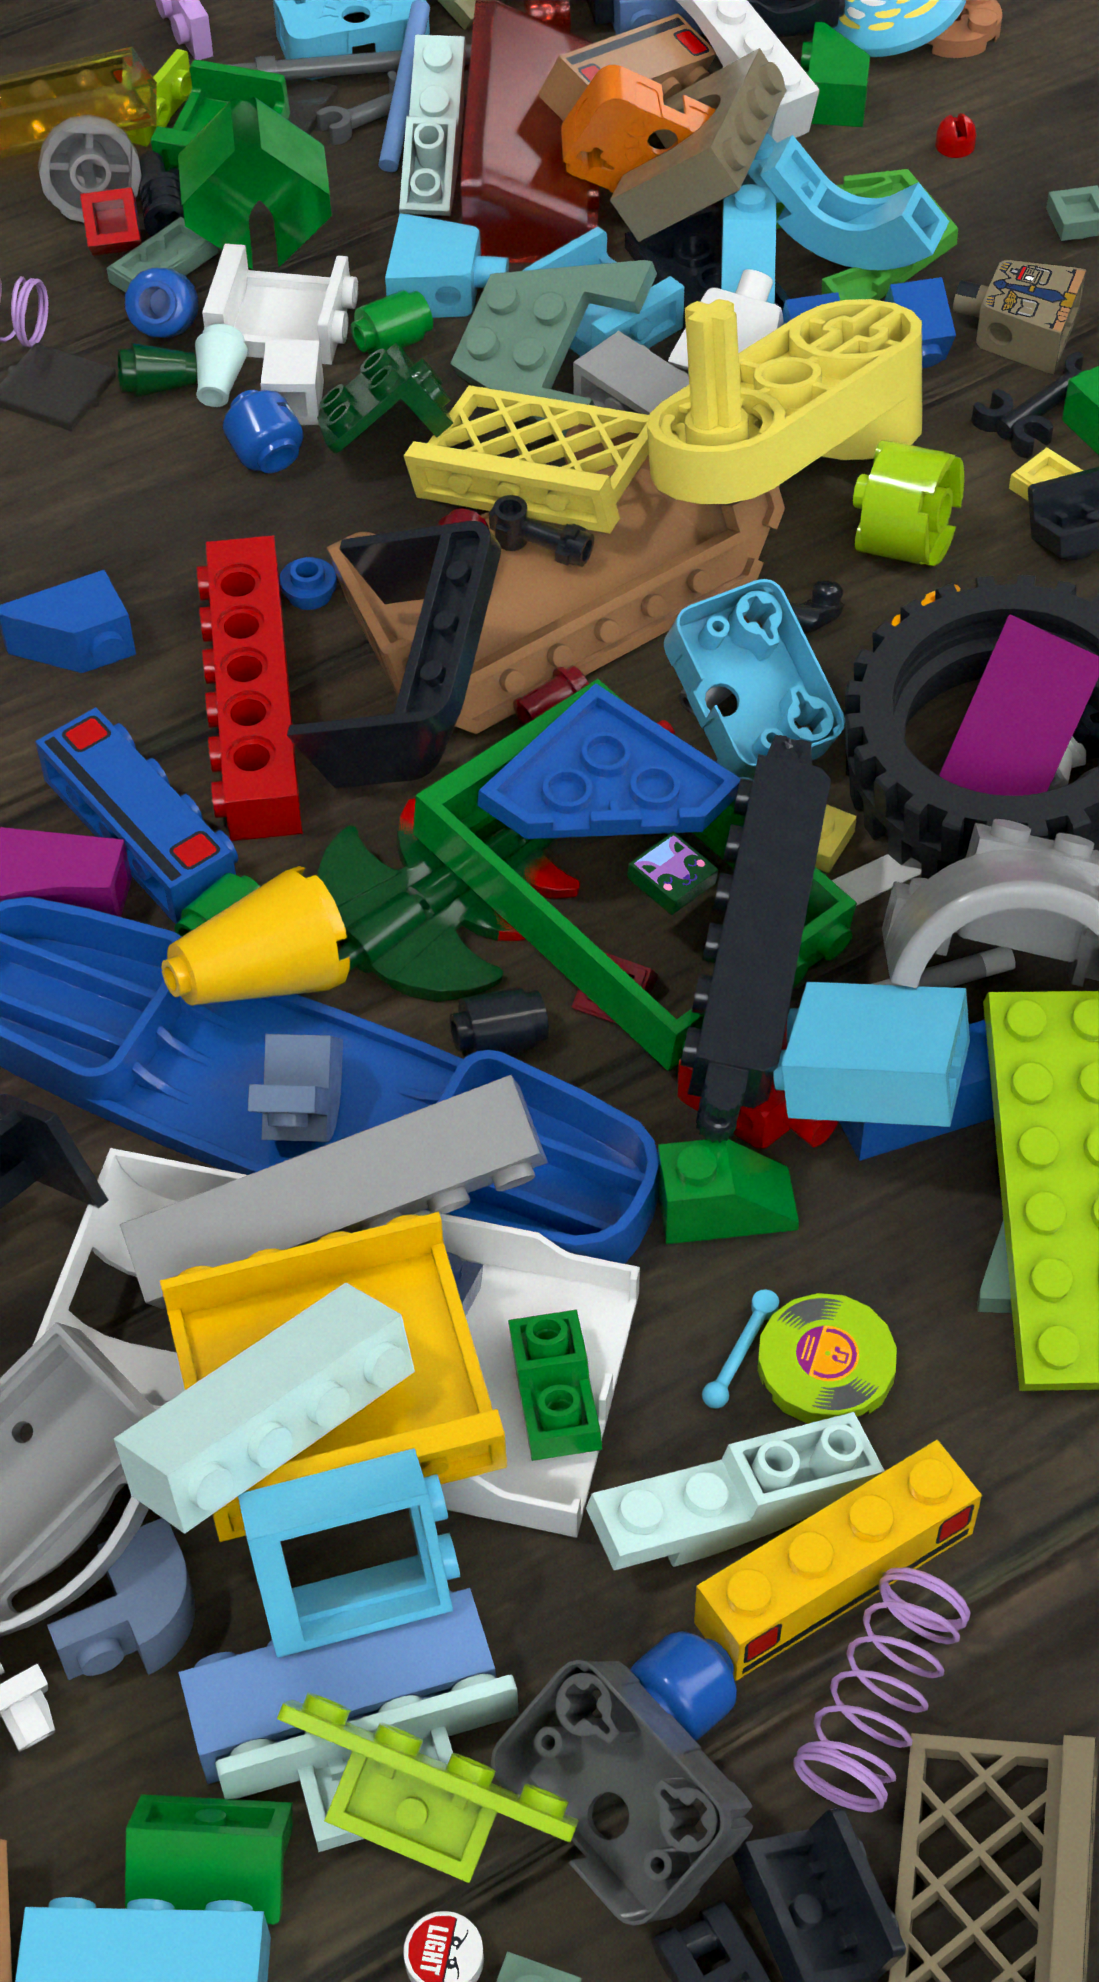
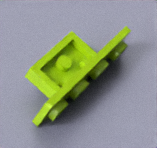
M307 1692L303 1703L289 1700L281 1706L277 1716L278 1720L352 1751L324 1822L468 1883L472 1880L497 1813L564 1841L571 1842L579 1820L564 1814L569 1802L552 1792L530 1784L524 1785L521 1795L491 1783L496 1771L489 1766L456 1753L451 1754L448 1764L419 1753L423 1742L419 1737L385 1723H379L375 1734L346 1722L351 1711L349 1708L314 1693Z

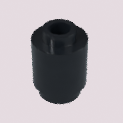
M515 987L462 998L459 1000L458 1013L450 1014V1029L454 1045L458 1052L467 1050L468 1055L483 1050L499 1051L507 1055L534 1049L535 1042L547 1040L549 1036L547 1012L538 990L525 992L522 987Z

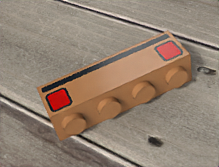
M677 13L560 55L537 95L564 121L595 74L607 65H619L662 84L663 100L709 76L710 74L707 70L717 54Z

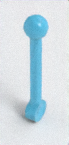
M765 1289L753 1295L751 1304L752 1316L716 1381L709 1382L703 1388L702 1399L708 1407L718 1409L728 1402L729 1391L727 1388L764 1320L770 1319L772 1314L779 1309V1298L773 1291Z

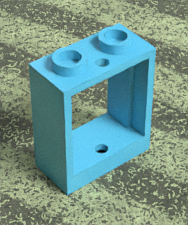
M415 1448L247 1491L238 1496L247 1541L277 1658L453 1611L447 1580L460 1577L459 1566L450 1533L437 1535L435 1522L448 1519L446 1503L438 1475L423 1476ZM409 1509L418 1555L292 1588L281 1541L394 1511Z

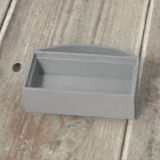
M58 1322L0 1378V1637L38 1623L57 1613L84 1594L103 1577L122 1555L139 1530L149 1510L147 1506L131 1496L117 1527L103 1548L81 1573L65 1587L23 1612H17L13 1608L12 1598L21 1589L39 1581L58 1568L94 1532L107 1513L116 1494L128 1484L114 1438L156 1410L80 1329ZM30 1423L33 1428V1436L25 1443L21 1439L20 1433L22 1427Z

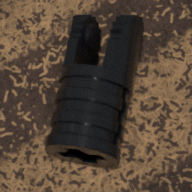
M147 150L139 160L142 174L140 196L144 226L150 236H154L178 218H184L179 169L174 167L165 172L164 159L153 150Z

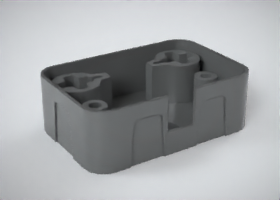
M575 1660L568 1662L559 1669L497 1742L491 1757L492 1769L496 1771L494 1776L503 1788L521 1795L524 1785L530 1784L552 1792L569 1802L564 1814L579 1820L572 1841L587 1857L571 1860L569 1864L620 1921L634 1926L675 1917L700 1892L699 1889L723 1861L730 1857L748 1837L753 1825L745 1818V1815L752 1808V1804L736 1784L730 1782L704 1754L701 1746L671 1714H668L639 1683L640 1680L628 1667L620 1661ZM594 1690H600L602 1693L598 1701L592 1694ZM596 1708L602 1713V1718H595L592 1714ZM608 1792L620 1796L626 1803L629 1811L628 1826L625 1832L616 1839L606 1838L600 1834L594 1825L592 1817L593 1807L597 1799ZM704 1803L707 1810L703 1814L701 1822L708 1831L698 1833L695 1825L699 1822L701 1815L694 1804Z

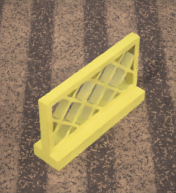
M469 385L449 412L453 424L440 436L436 437L433 435L428 443L413 441L403 456L417 498L491 511L499 498L515 495L521 497L527 503L529 518L561 525L576 524L588 530L610 534L620 519L616 503L649 454L647 434L649 415ZM477 406L497 410L475 420H468ZM530 416L545 418L520 429H516L514 422ZM578 424L593 426V428L567 438L562 433L563 430ZM506 426L509 433L480 444L477 436ZM628 432L639 434L636 439L614 446L611 441L612 438ZM552 434L554 435L556 442L528 452L526 444ZM467 440H470L473 446L465 450L450 448ZM599 443L603 444L604 451L577 461L574 455L575 452ZM515 448L520 453L519 456L514 458L497 456ZM565 457L569 463L562 467L546 465V463ZM612 465L616 468L611 478L608 475L594 473Z

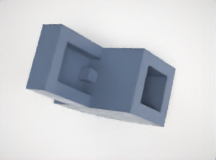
M265 1034L264 1085L249 1084L248 1111L262 1113L261 1140L328 1142L332 1138L340 1105L343 1039L330 1035Z
M160 1518L141 1526L122 1555L106 1572L115 1596L47 1625L68 1680L82 1674L94 1676L105 1673L116 1667L123 1660L124 1656L137 1650L147 1674L150 1675L170 1662L184 1646L190 1635L195 1618V1598L182 1551L169 1522L165 1519ZM106 1542L97 1545L99 1551L103 1548Z

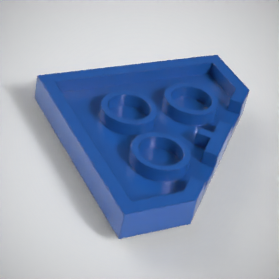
M595 683L479 789L477 806L525 839L702 832L736 799L740 778Z

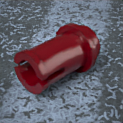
M573 665L567 669L557 667L552 672L553 678L523 697L515 699L513 701V708L522 725H526L587 686L589 683L584 674Z

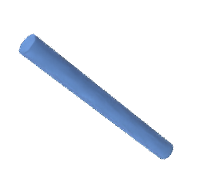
M416 0L411 4L378 165L386 172H395L399 166L405 136L406 116H409L415 35H425L430 13L429 4L421 0Z

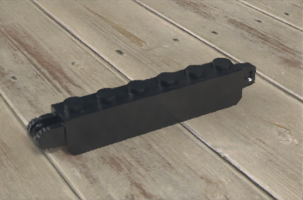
M782 735L774 736L766 756L758 755L753 779L740 778L733 814L745 816L743 826L731 824L723 858L724 862L735 864L733 875L720 873L713 905L714 911L725 913L723 924L710 922L702 961L714 963L712 976L699 974L691 1010L692 1013L704 1015L701 1029L688 1026L680 1066L693 1068L688 1094L701 1097L696 1118V1129L700 1130L699 1135H703L705 1140L710 1139L712 1143L713 1141H719V1143H721V1140L728 1141V1137L733 1136L742 1106L755 1108L768 1101L774 1070L778 1067L830 788L831 779L821 767L812 766L811 742L802 739L793 740Z

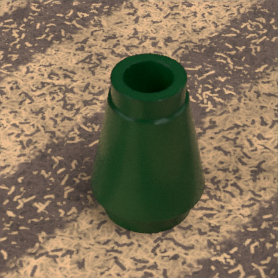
M131 343L130 349H118L117 368L121 393L133 392L134 397H140L185 387L186 385H196L197 365L194 352L184 353L183 351Z

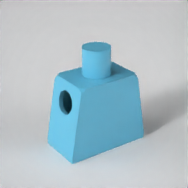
M399 214L385 276L386 296L401 290L408 293L418 291L427 301L433 318L468 316L473 313L478 288H485L490 275L509 272V258L481 256L480 231L475 226L410 214Z

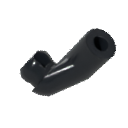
M818 581L813 587L812 599L802 604L790 603L805 634L820 629L840 616L844 604L841 602L843 589L839 583Z

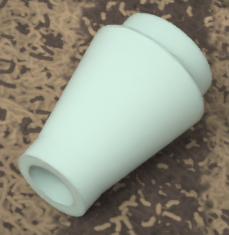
M209 325L195 341L198 379L196 396L201 403L207 406L221 407L227 404L230 391L248 355L243 334L230 325Z

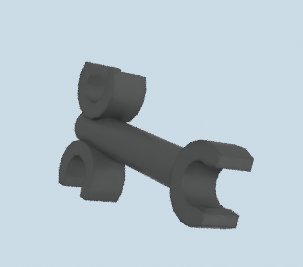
M393 70L388 72L390 93L349 109L340 106H327L317 112L318 129L320 132L329 129L332 145H340L350 140L353 134L352 129L389 115L397 76L396 72Z

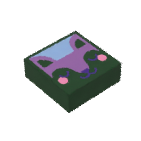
M672 832L629 863L627 878L670 915H673L716 884L719 869L677 834Z

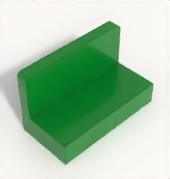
M141 1794L126 1827L125 1909H127V1904L130 1901L136 1899L163 1900L174 1905V1910H205L206 1905L210 1902L234 1900L252 1906L253 1911H264L267 1924H277L283 1908V1859L292 1834L293 1802L225 1800L219 1798Z

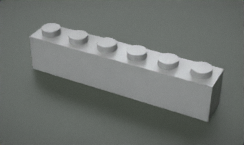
M509 1075L120 1224L145 1303L165 1309L166 1305L159 1280L178 1276L188 1268L195 1266L216 1267L247 1259L252 1254L264 1249L275 1248L285 1250L317 1242L321 1237L333 1232L344 1231L354 1233L386 1225L396 1217L412 1215L428 1208L430 1214L439 1212L440 1215L449 1213L470 1203L468 1193L493 1183L496 1191H504L531 1181L536 1177L533 1168L548 1162L521 1088L512 1075Z

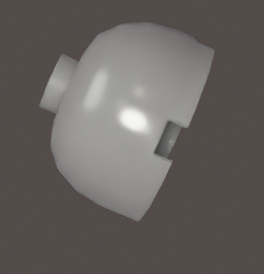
M93 115L70 117L53 127L42 144L38 170L43 193L70 220L84 222L80 194L132 187L135 197L137 196L142 177L137 150L127 134L108 119Z

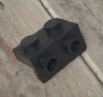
M1099 467L1042 481L1028 487L1031 538L1065 560L1086 558L1092 554V550L1099 548Z
M843 1808L827 1810L807 1830L747 1841L732 1856L784 1982H876L905 1955L906 1946L900 1935L897 1919L887 1906L867 1861L864 1845L855 1834Z

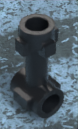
M515 495L503 496L495 502L489 512L490 529L495 532V538L503 550L516 551L523 548L527 542H531L555 551V561L567 566L571 564L583 567L590 558L594 546L593 534L586 532V528L576 524H566L562 530L529 518L527 503L521 497Z

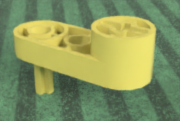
M717 299L710 304L696 301L685 308L689 385L662 401L649 414L647 434L650 476L659 491L676 500L696 504H729L753 499L776 488L821 456L838 460L874 459L877 446L881 440L912 445L922 434V321L912 310L896 303L873 299L842 300L822 304L801 313L738 353L737 314L734 312V303L728 300Z

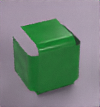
M254 96L247 98L245 101L232 98L178 155L181 203L183 204L185 227L223 250L225 244L245 245L248 267L252 270L253 261L249 217L258 201H261L269 209L274 219L278 267L332 216L324 145Z

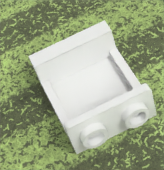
M225 244L203 308L204 328L212 324H226L238 329L245 339L244 343L248 349L247 357L264 358L266 340H320L322 364L332 365L337 344H345L347 339V309H355L358 280L357 277L350 276L348 256L337 255L331 277L248 270L245 245Z

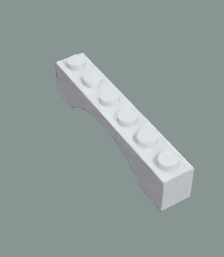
M675 0L698 24L712 45L723 68L760 48L767 60L776 64L780 69L787 91L767 131L777 143L791 135L796 138L809 132L819 88L747 0Z

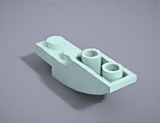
M415 35L409 116H406L399 205L400 214L451 215L459 163L464 110L465 36Z
M852 1412L728 1444L722 1460L592 1493L586 1510L613 1570L668 1556L672 1566L675 1567L726 1551L808 1518L885 1470L855 1413Z

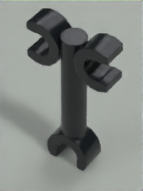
M1079 351L1069 355L1064 364L1063 375L1014 410L1013 399L1010 394L1003 390L995 389L992 391L991 409L979 402L973 405L971 422L982 431L997 432L1005 440L1011 438V448L1014 453L1029 459L1033 454L1035 439L1046 446L1051 443L1054 426L1048 419L1041 416L1066 399L1069 379L1082 372L1084 354Z

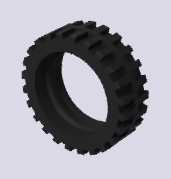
M994 575L976 577L975 588L957 592L953 583L936 588L935 601L925 606L917 599H913L900 608V623L897 626L883 621L872 633L873 652L865 649L859 651L853 663L854 681H848L846 686V775L849 777L850 797L854 809L864 808V828L873 840L885 834L888 836V855L900 865H903L912 857L921 863V878L929 879L945 867L966 858L975 823L992 827L994 819L1021 823L1031 828V836L1055 841L1056 834L1058 833L1080 836L1094 843L1093 850L1099 851V766L1083 778L1055 790L1021 796L993 795L960 787L936 775L912 754L905 740L906 725L925 704L953 687L982 678L1009 615L1024 620L1099 656V594L1092 601H1088L1076 596V584L1059 580L1056 589L1035 586L1036 576L1018 575L1017 584L995 585ZM1099 678L1088 700V703L1098 712Z

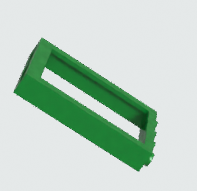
M596 679L418 793L415 800L413 835L667 1071H670L679 1064V1060L682 1058L688 1026L701 1029L704 1015L692 1013V1009L676 1019L474 834L496 819L477 806L479 789L595 683L618 697L599 679ZM735 800L702 832H692L721 859L724 858L731 824L743 826L745 816L733 814ZM726 862L730 867L734 869L735 864ZM816 867L814 869L793 988L803 979L808 968L823 957L826 960L835 958L844 950L852 938L850 926L857 902Z

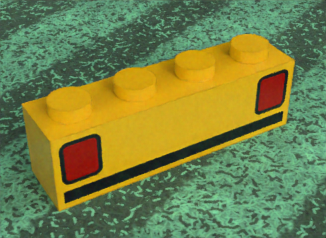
M937 1439L698 1584L696 1587L694 1623L705 1639L714 1640L729 1654L734 1667L733 1676L735 1681L880 1592L879 1581L885 1571L891 1568L903 1567L917 1569L973 1534L982 1494ZM891 1580L888 1584L891 1585L897 1580Z

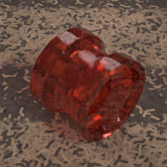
M524 0L526 24L531 39L541 38L545 32L555 31L559 35L570 33L571 14L569 0Z

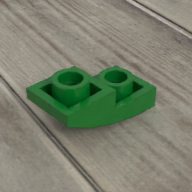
M577 1309L508 1320L531 1460L536 1461L602 1450L601 1430L589 1379L588 1358Z

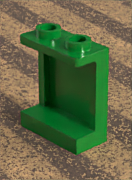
M193 60L189 67L192 91L173 129L157 126L150 139L152 150L164 159L165 172L174 167L179 169V153L232 98L245 101L247 98L254 96L288 120L291 113L285 77L277 73Z

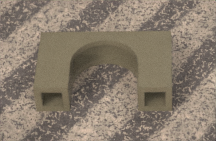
M760 48L663 100L664 105L684 113L682 96L686 95L715 108L716 111L698 130L665 153L623 174L610 201L638 242L740 190L787 91L780 69L776 64L767 60ZM661 129L655 131L666 149L671 147L677 140L676 134L670 130Z

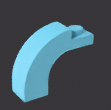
M793 135L776 144L760 173L770 191L785 206L777 220L782 229L806 249L843 266L857 267L864 270H889L916 263L934 254L949 223V220L919 182L883 198H864L844 191L827 178Z

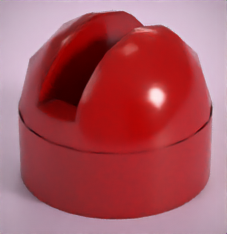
M963 113L958 114L957 117L952 115L946 116L940 122L937 129L935 142L937 151L951 158L966 157L974 151L976 128L972 119Z

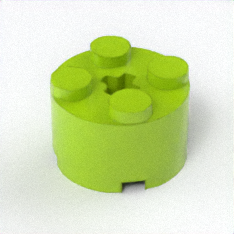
M881 440L875 452L874 464L870 475L861 474L854 488L853 505L855 508L862 509L861 522L855 536L856 551L920 565H938L946 555L956 526L947 525L952 507L961 508L964 465L961 458L944 451Z

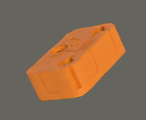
M607 65L595 74L562 123L563 162L566 163V171L575 177L590 181L614 193L623 174L665 153L698 130L713 115L716 109L683 95L684 113H681L664 105L662 84L622 66ZM666 129L675 133L677 140L667 149H656L649 145L647 141L649 136L657 130Z

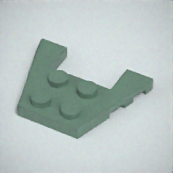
M638 260L491 274L450 363L457 376L473 386L595 406L591 398L556 391L551 388L588 305L595 304L640 314L657 275L653 262ZM537 416L527 418L531 424L545 419ZM570 428L562 431L564 437Z

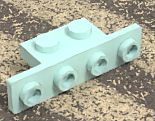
M479 1674L461 1680L453 1686L451 1692L424 1700L415 1695L399 1697L382 1705L376 1714L352 1721L347 1719L346 1722L374 1734L379 1723H385L402 1729L423 1740L419 1753L448 1764L453 1753L448 1736L517 1716L518 1692L513 1675H506L495 1679L491 1674ZM305 1731L304 1735L277 1743L271 1739L248 1741L234 1748L229 1757L215 1762L225 1800L242 1798L300 1780L318 1852L364 1839L324 1822L351 1755V1750Z

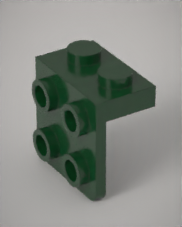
M397 342L387 351L379 349L372 353L361 365V373L347 386L340 384L331 389L319 404L321 409L317 417L325 443L333 453H338L400 399L410 407L436 437L440 436L453 424L445 406L451 399L440 386L443 384L440 377L423 358L414 363Z

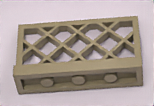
M912 1733L895 1917L899 1925L900 1935L906 1946V1953L890 1968L889 1982H926L931 1977L936 1982H952L943 1972L942 1968L974 1942L1001 1972L991 1982H1026L1022 1976L1035 1965V1982H1087L1098 1774L1095 1737L1064 1735L1063 1745ZM927 1758L959 1760L975 1779L947 1802L943 1803L925 1783ZM978 1762L994 1764L985 1770ZM1017 1765L1048 1768L1047 1790L1023 1810L996 1783ZM987 1791L1010 1816L1011 1820L979 1844L955 1815L983 1792ZM923 1801H925L934 1812L922 1821ZM1045 1812L1043 1835L1032 1822ZM945 1824L970 1853L937 1879L919 1858L920 1843ZM1023 1831L1043 1853L1042 1866L1016 1886L991 1856ZM981 1865L1007 1895L973 1921L948 1891ZM918 1875L928 1887L915 1897ZM1040 1888L1038 1911L1027 1898ZM939 1899L964 1930L931 1957L912 1935L913 1920ZM1018 1907L1038 1930L1037 1944L1011 1965L985 1933ZM911 1951L922 1965L908 1975Z

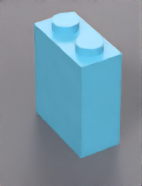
M807 982L799 1008H791L787 1019V1049L781 1050L778 1067L774 1070L775 1089L785 1090L788 1118L950 1127L970 1043L966 988L924 986L913 988L899 985Z

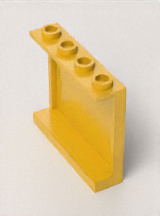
M439 1212L423 1216L403 1215L390 1220L386 1225L354 1233L344 1231L333 1232L321 1237L317 1242L285 1250L275 1248L264 1249L244 1260L216 1267L195 1266L182 1271L178 1276L159 1280L185 1390L344 1283L350 1284L402 1315L415 1372L245 1492L415 1448L423 1476L427 1477L437 1474L441 1485L507 1468L504 1429L498 1409L493 1410L445 1249L442 1220ZM236 1497L213 1513L220 1542L246 1536L239 1499Z

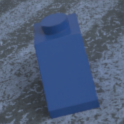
M105 570L0 605V629L5 648L10 655L79 673H85L136 655L129 614Z

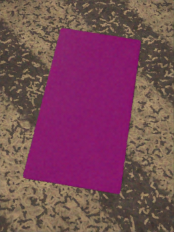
M1009 615L939 776L960 787L986 794L1021 796L1047 792L1099 678V656L1024 620Z

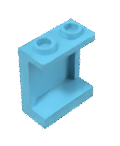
M596 227L539 261L534 262L523 271L616 263V261L607 254V233L600 227ZM671 276L652 286L640 314L589 304L570 345V349L583 356L617 331L622 332L635 342L649 349L683 328L684 286Z

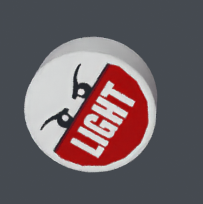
M449 1911L434 1912L416 1922L409 1931L404 1944V1960L411 1982H477L483 1969L484 1954L481 1936L474 1924L466 1917Z

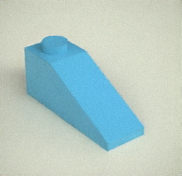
M742 185L739 191L723 198L721 289L735 293L743 271L747 269L756 270L772 278L773 285L766 302L774 304L776 196L770 191L768 186Z

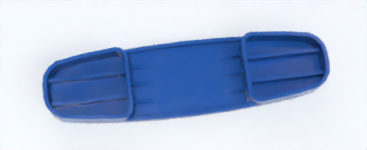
M34 897L8 899L0 902V1066L12 1074L164 1147L218 1169L250 1175L512 1075L521 1088L548 1163L533 1168L536 1177L520 1186L504 1191H496L493 1183L468 1193L470 1203L445 1214L538 1232L567 1252L625 1264L640 1246L653 1220L658 1200L659 1159L655 1141L641 1122L586 1091L503 1052L494 1050L477 1051L462 1059L423 1041L297 994L189 1005L181 996L174 997L170 993L162 975L161 966L163 960L167 959L169 945L182 937L177 933L100 911ZM265 1034L330 1035L343 1039L339 1112L333 1136L328 1142L261 1140L262 1113L248 1111L249 1084L264 1085Z

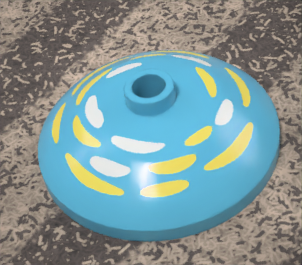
M845 0V13L842 17L838 18V25L833 29L869 54L870 57L897 55L918 48L943 33L958 18L965 6L966 0Z

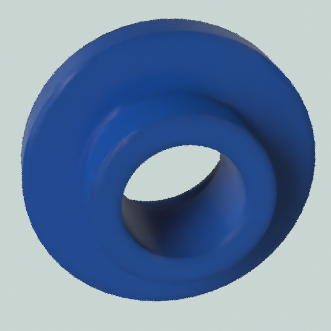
M305 557L294 560L287 564L280 574L282 593L293 606L303 610H314L326 605L337 586L336 572L333 566L319 558Z

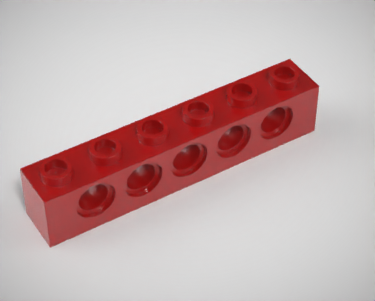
M274 535L206 542L207 565L197 566L200 600H210V607H200V622L203 642L213 641V649H203L202 654L206 685L216 684V692L205 693L209 728L219 727V736L208 737L212 773L222 772V781L211 782L215 818H227L231 841L303 834L295 744L287 736L289 726L293 725L280 579Z

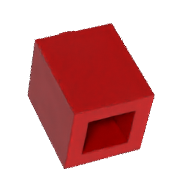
M132 187L80 194L88 248L93 256L132 251L142 244L136 198Z

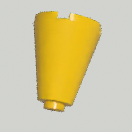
M301 866L286 870L170 944L167 950V959L163 960L161 966L162 975L170 993L174 997L181 996L189 1005H200L328 991L346 982L350 969V957L339 960L336 943L347 938L346 931L336 903L323 881L317 875L304 878L302 873L305 868Z

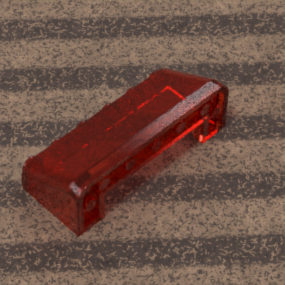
M497 0L475 1L461 165L462 224L475 226L480 231L481 256L508 257L509 263H534L598 227V211L589 210H599V185L585 179L582 180L566 171V163L563 162L561 137L563 120L537 95L560 55L593 44V42Z

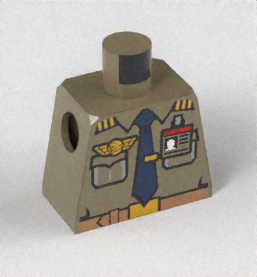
M1004 260L999 262L989 286L964 280L959 282L954 298L953 312L979 317L976 344L980 349L1043 372L1054 374L1080 310L1086 269Z

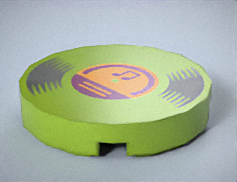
M816 1293L793 1299L772 1314L760 1335L757 1371L762 1384L764 1381L766 1389L773 1395L772 1401L784 1413L809 1424L852 1412L857 1417L865 1414L867 1411L870 1414L883 1404L894 1384L897 1347L888 1325L869 1306L845 1295Z

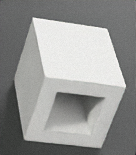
M266 340L261 391H276L282 395L301 425H319L317 417L321 409L319 404L322 400L324 384L320 340Z

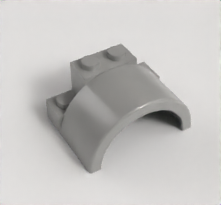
M994 819L992 827L975 823L965 859L945 867L929 879L912 878L910 885L894 881L882 926L890 981L895 984L917 988L921 975L933 954L947 955L954 932L958 933L962 938L1068 961L1066 971L1073 985L1083 987L1085 978L1099 981V851L1093 850L1094 843L1086 838L1066 833L1056 834L1055 841L1031 836V828L1010 820Z

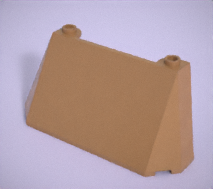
M578 424L570 427L565 438L593 428V426ZM628 432L612 438L611 441L614 446L636 439L639 434ZM602 443L575 452L574 455L578 461L604 451L605 448ZM648 454L616 503L620 519L612 532L609 534L586 529V532L594 535V546L589 560L583 567L571 564L567 566L555 561V551L531 542H527L523 548L516 551L501 549V556L464 704L455 726L478 734L515 714L513 701L518 697H523L553 678L552 672L557 667L567 669L573 665L585 676L669 631L677 616L685 607L757 580L764 562L758 559L770 528H778L785 510L779 486L753 499L729 504H696L676 500L659 491L650 476ZM612 465L594 473L608 475L611 478L616 468ZM490 511L481 515L487 522L488 526ZM540 521L562 530L566 526L556 523ZM489 526V530H490V531L492 532V534L495 536V532H494L493 530H491V529H490V526ZM358 532V533L352 534V535H350V536H348V537H346V538H344V539L356 538V537H363V536H369V535H376V534L369 533V532ZM342 540L326 548L342 591L395 693L399 696L424 599L384 604L339 548Z

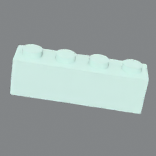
M344 1283L114 1438L131 1496L184 1534L415 1372L402 1315L348 1283Z

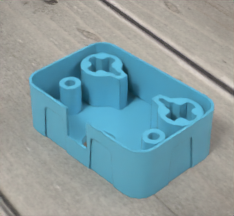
M273 0L277 39L286 59L352 54V47L375 43V52L402 50L411 4L416 0ZM363 12L366 20L360 23H351L343 18L349 14ZM429 18L425 35H430ZM325 77L304 78L299 80H315Z
M768 579L755 580L691 604L681 610L664 639V649L671 666L674 667L683 685L691 708L716 754L719 765L739 778L753 779L758 755H767L775 735L811 742L812 760L819 758L828 750L844 729L845 718L780 585ZM744 616L749 620V623L744 620ZM757 621H759L762 624V628H760ZM720 686L732 691L738 703L736 712L730 716L723 717L717 705L710 711L705 701L706 692L709 689ZM797 721V723L800 726H806L809 724L812 727L813 732L811 733L808 727H802L798 729L794 722Z

